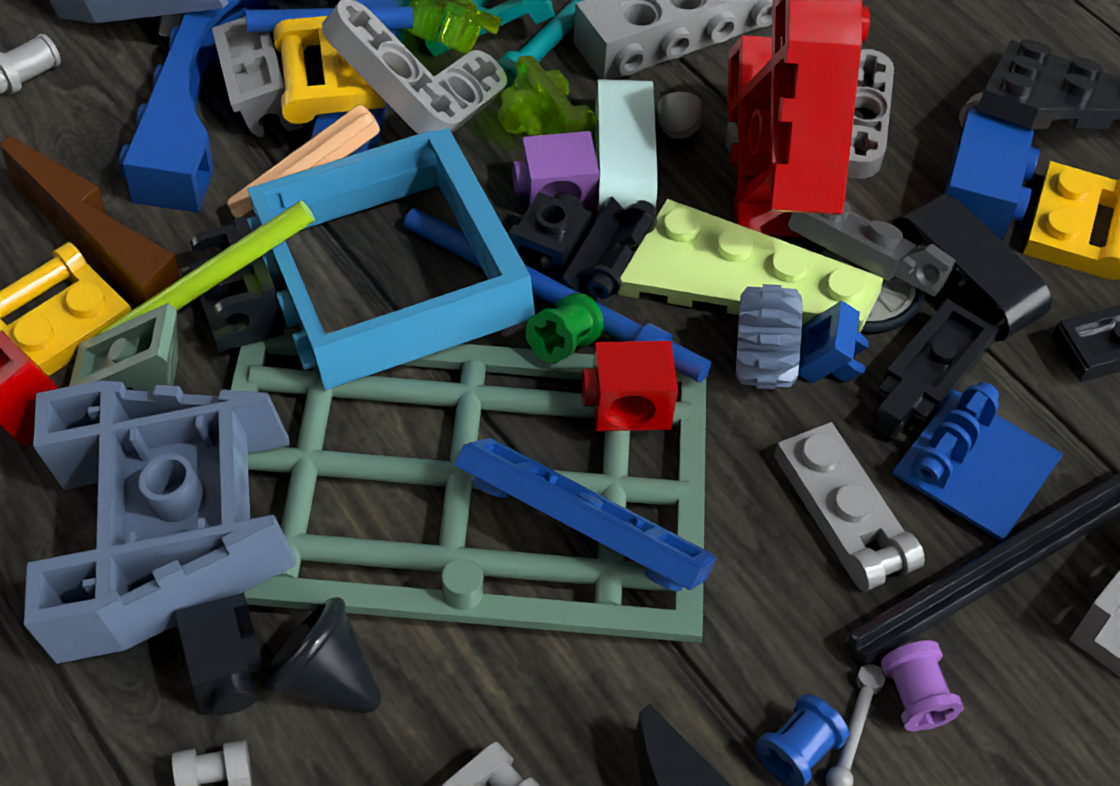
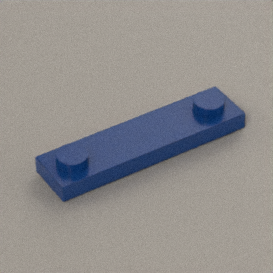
M492 438L463 444L456 460V467L474 476L471 482L478 489L496 497L507 498L508 495H511L647 567L644 574L651 581L667 589L681 591L684 587L692 590L707 580L717 559L713 557L714 554Z

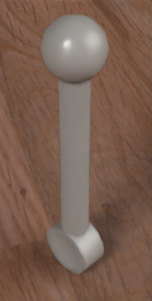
M864 665L856 677V684L860 692L848 727L850 734L846 743L842 746L837 765L829 769L826 774L827 786H853V775L850 769L873 694L878 693L882 689L886 679L883 670L877 665Z

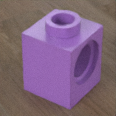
M584 131L523 137L522 161H513L512 174L516 196L525 195L527 208H529L538 192L550 197H554L558 193H568L579 199L585 210L596 212L600 171L591 132Z

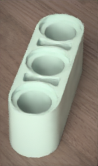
M597 79L595 148L600 171L597 213L601 211L607 199L611 196L623 208L630 204H636L639 200L648 201L656 208L657 154L652 81Z

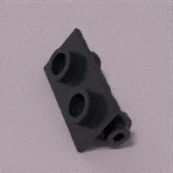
M612 196L609 197L560 279L569 288L585 294L594 301L609 308L622 286L620 277L645 235L651 233L657 225L656 208L645 200H639L636 204H630L623 208Z

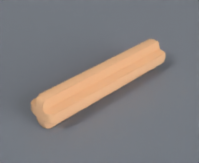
M363 105L355 106L235 193L227 202L232 215L235 218L246 216L247 219L255 216L247 188L345 158L370 141L380 131L379 125L372 113Z

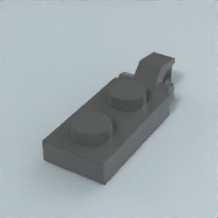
M844 201V210L841 215L792 213L788 222L790 230L888 281L897 277L932 296H935L942 290L956 261L934 244L926 246L916 245L903 238V233L892 224L879 220L870 221L852 212L851 206L846 201Z

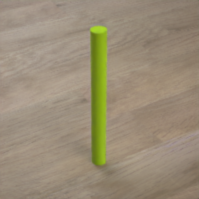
M302 200L298 201L101 330L98 335L166 303L179 310L313 223L315 218L311 210Z

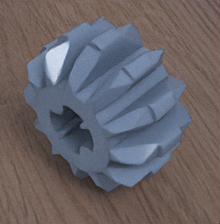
M763 284V287L747 286L740 295L736 376L741 384L755 385L758 389H775V387H791L797 380L803 308L802 297L797 289L781 288V285Z

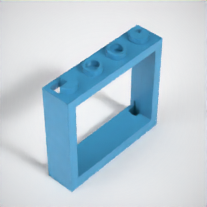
M449 127L414 135L247 188L255 214L254 217L247 219L253 232L300 200L309 207L315 218L313 223L305 227L308 228L439 186L488 278L486 281L325 335L286 241L263 254L262 257L274 286L282 284L284 289L276 292L284 322L287 328L298 325L300 328V332L292 334L303 369L307 370L316 367L325 390L526 322L535 315L531 276Z

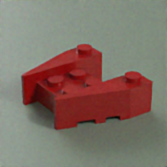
M773 0L772 37L742 35L728 51V122L738 123V143H732L730 147L731 166H737V193L734 196L735 224L771 237L803 239L805 237L789 229L788 222L792 213L843 214L861 47L867 39L870 27V12L867 6H862V0Z

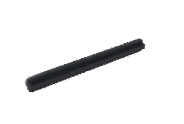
M1120 472L847 633L844 637V645L853 661L859 666L875 662L1120 514Z

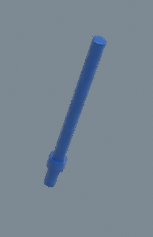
M413 208L408 212L404 220L405 229L482 269L463 232L417 208ZM525 265L531 276L533 296L555 307L562 297L572 293H579ZM596 302L604 318L603 333L620 342L671 341L675 371L698 383L705 379L710 370L711 361L673 342L671 333L651 323L642 326Z

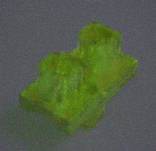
M409 0V6H412L413 28L403 30L433 43L444 16L446 18L436 42L457 52L467 54L472 51L481 29L497 34L502 19L496 15L478 10L476 4L471 2L472 0Z
M532 55L519 56L516 62L517 77L512 86L505 89L501 94L503 104L498 112V120L507 132L515 134L526 131L529 136L590 131L592 134L597 123V117L588 105L572 106L568 101L567 97L570 92L568 81L559 70L544 71Z

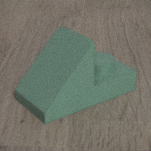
M166 303L79 343L69 387L100 380L123 382L126 389L131 387L138 391L153 392L156 385L173 386L178 362L177 309Z

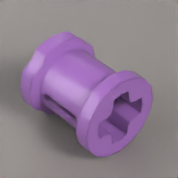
M932 640L918 641L901 646L888 653L880 663L885 676L894 679L905 708L901 715V720L905 729L912 732L942 726L957 718L964 710L959 695L950 693L938 663L943 657L938 643Z

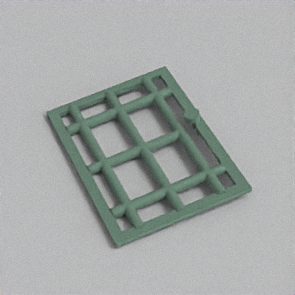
M283 328L284 335L241 346L231 390L307 395L296 448L280 447L248 454V470L291 473L280 527L296 556V566L244 591L247 605L315 610L329 598L340 597L345 601L346 613L701 643L703 637V582L692 590L684 587L681 591L667 589L651 581L644 574L647 567L637 562L624 561V555L598 542L597 559L465 547L471 491L478 488L471 482L474 476L456 467L455 463L463 444L478 441L481 410L595 419L594 407L583 406L581 393L484 385L486 372L581 380L582 368L593 367L594 355L573 353L568 358L552 364L536 357L532 349L459 344L400 365L461 370L460 383L368 375L325 390L316 367H313L312 370L264 366L267 354L298 356L292 334L300 332V330ZM676 371L678 389H680V402L676 401L672 426L679 427L678 480L628 476L630 431H605L602 474L553 471L626 508V502L677 506V535L704 549L707 376L701 383H698ZM332 397L455 407L456 414L450 460L442 461L322 450ZM317 476L446 487L439 544L431 545L306 534ZM301 560L442 572V590L298 578ZM483 576L595 585L594 603L483 594ZM622 588L675 592V610L622 606Z

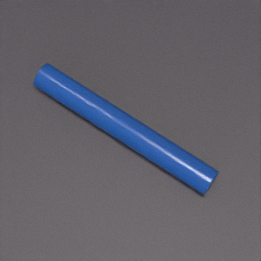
M412 6L367 7L388 29L413 28ZM334 8L245 10L246 32H273L274 27L283 20L328 16Z

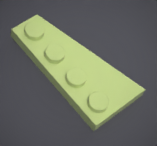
M667 199L656 217L657 225L655 229L645 235L620 277L622 286L618 291V295L639 298L640 292L668 296L667 303L692 307L694 300L727 306V313L739 315L740 295L747 286L763 287V284L781 285V288L797 289L801 295L803 304L802 325L842 300L860 312L857 332L861 333L880 294L884 278Z

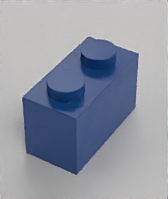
M970 107L955 148L944 194H949L956 198L1003 241L1011 220L1021 222L1025 215L1031 189L1023 187L1022 184L1023 180L1031 181L1040 149L1031 147L1034 129L1017 125Z

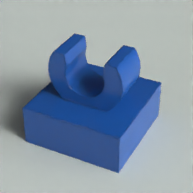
M841 300L802 325L799 376L813 384L830 373L843 382H849L865 373L866 367L853 359L855 355L869 347L868 340L857 332L860 315L858 310Z

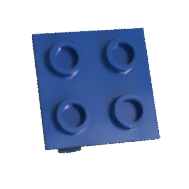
M980 382L977 385L968 386L963 394L956 390L952 392L895 467L892 475L1003 542L1060 461L1063 453L997 415L999 392L993 385L987 382Z

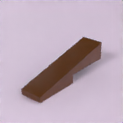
M8 136L0 143L12 184L135 307H138L180 279L175 254L106 215L97 185L11 136Z

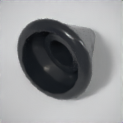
M332 597L323 602L292 633L262 676L260 687L265 694L273 695L276 693L364 713L374 712L381 703L380 691L346 614V605L342 598Z

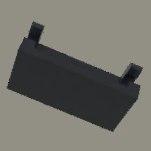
M246 216L235 218V224L197 234L190 240L192 250L204 251L209 247L221 248L222 252L252 232ZM262 256L199 296L218 352L284 335L275 286ZM202 259L189 265L190 272L210 259Z

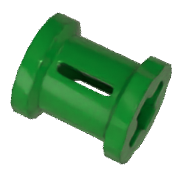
M572 293L562 297L556 303L554 309L546 308L528 319L525 328L526 340L532 347L536 357L544 362L556 364L571 356L576 346L584 347L594 343L601 336L604 328V318L600 307L592 298L585 294Z

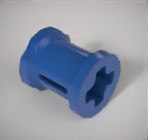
M804 694L796 702L793 709L794 714L775 734L765 733L755 743L756 753L764 767L786 786H805L811 780L810 769L830 749L839 750L846 743L850 734L840 714L823 699L812 694Z

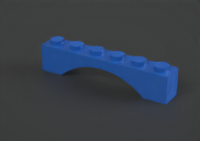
M227 0L228 4L222 9L185 13L181 25L173 27L169 41V54L165 63L158 64L155 69L153 92L148 104L142 103L139 107L136 133L131 144H125L120 153L119 173L127 181L132 203L195 213L200 212L215 172L208 132L197 116V104L202 85L212 66L219 59L212 28L245 17V10H272L273 8L268 5V0Z

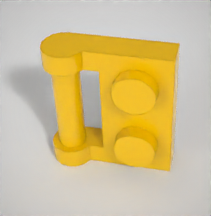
M327 16L287 19L279 22L274 27V45L276 50L281 53L285 92L281 96V108L283 117L288 122L303 124L311 121L316 114L348 112L357 105H363L368 110L386 108V101L325 38L322 31V23ZM320 45L325 85L308 86L304 51L307 46Z
M1050 161L1043 177L1023 254L1107 280H1120V179L1114 180ZM1098 204L1114 209L1106 246L1101 248L1089 244Z
M70 242L52 252L53 259L0 291V331L3 330L48 376L76 359L79 343L98 335L101 330L132 311L130 305L86 263L79 250ZM68 279L72 283L71 286L9 325H6L1 320L63 280Z

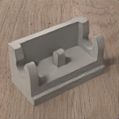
M245 17L213 27L212 31L230 104L234 112H241L249 130L254 135L263 137L264 128L260 119L267 114L278 115L280 123L288 132L302 128V124L288 122L282 114L281 96L285 92L282 57L281 53L275 48L273 32L247 33Z

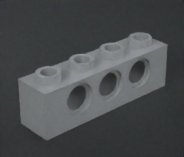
M583 0L575 5L573 44L600 79L614 80L625 75H632L639 70L667 60L679 58L712 44L724 42L729 38L757 28L771 25L773 0Z

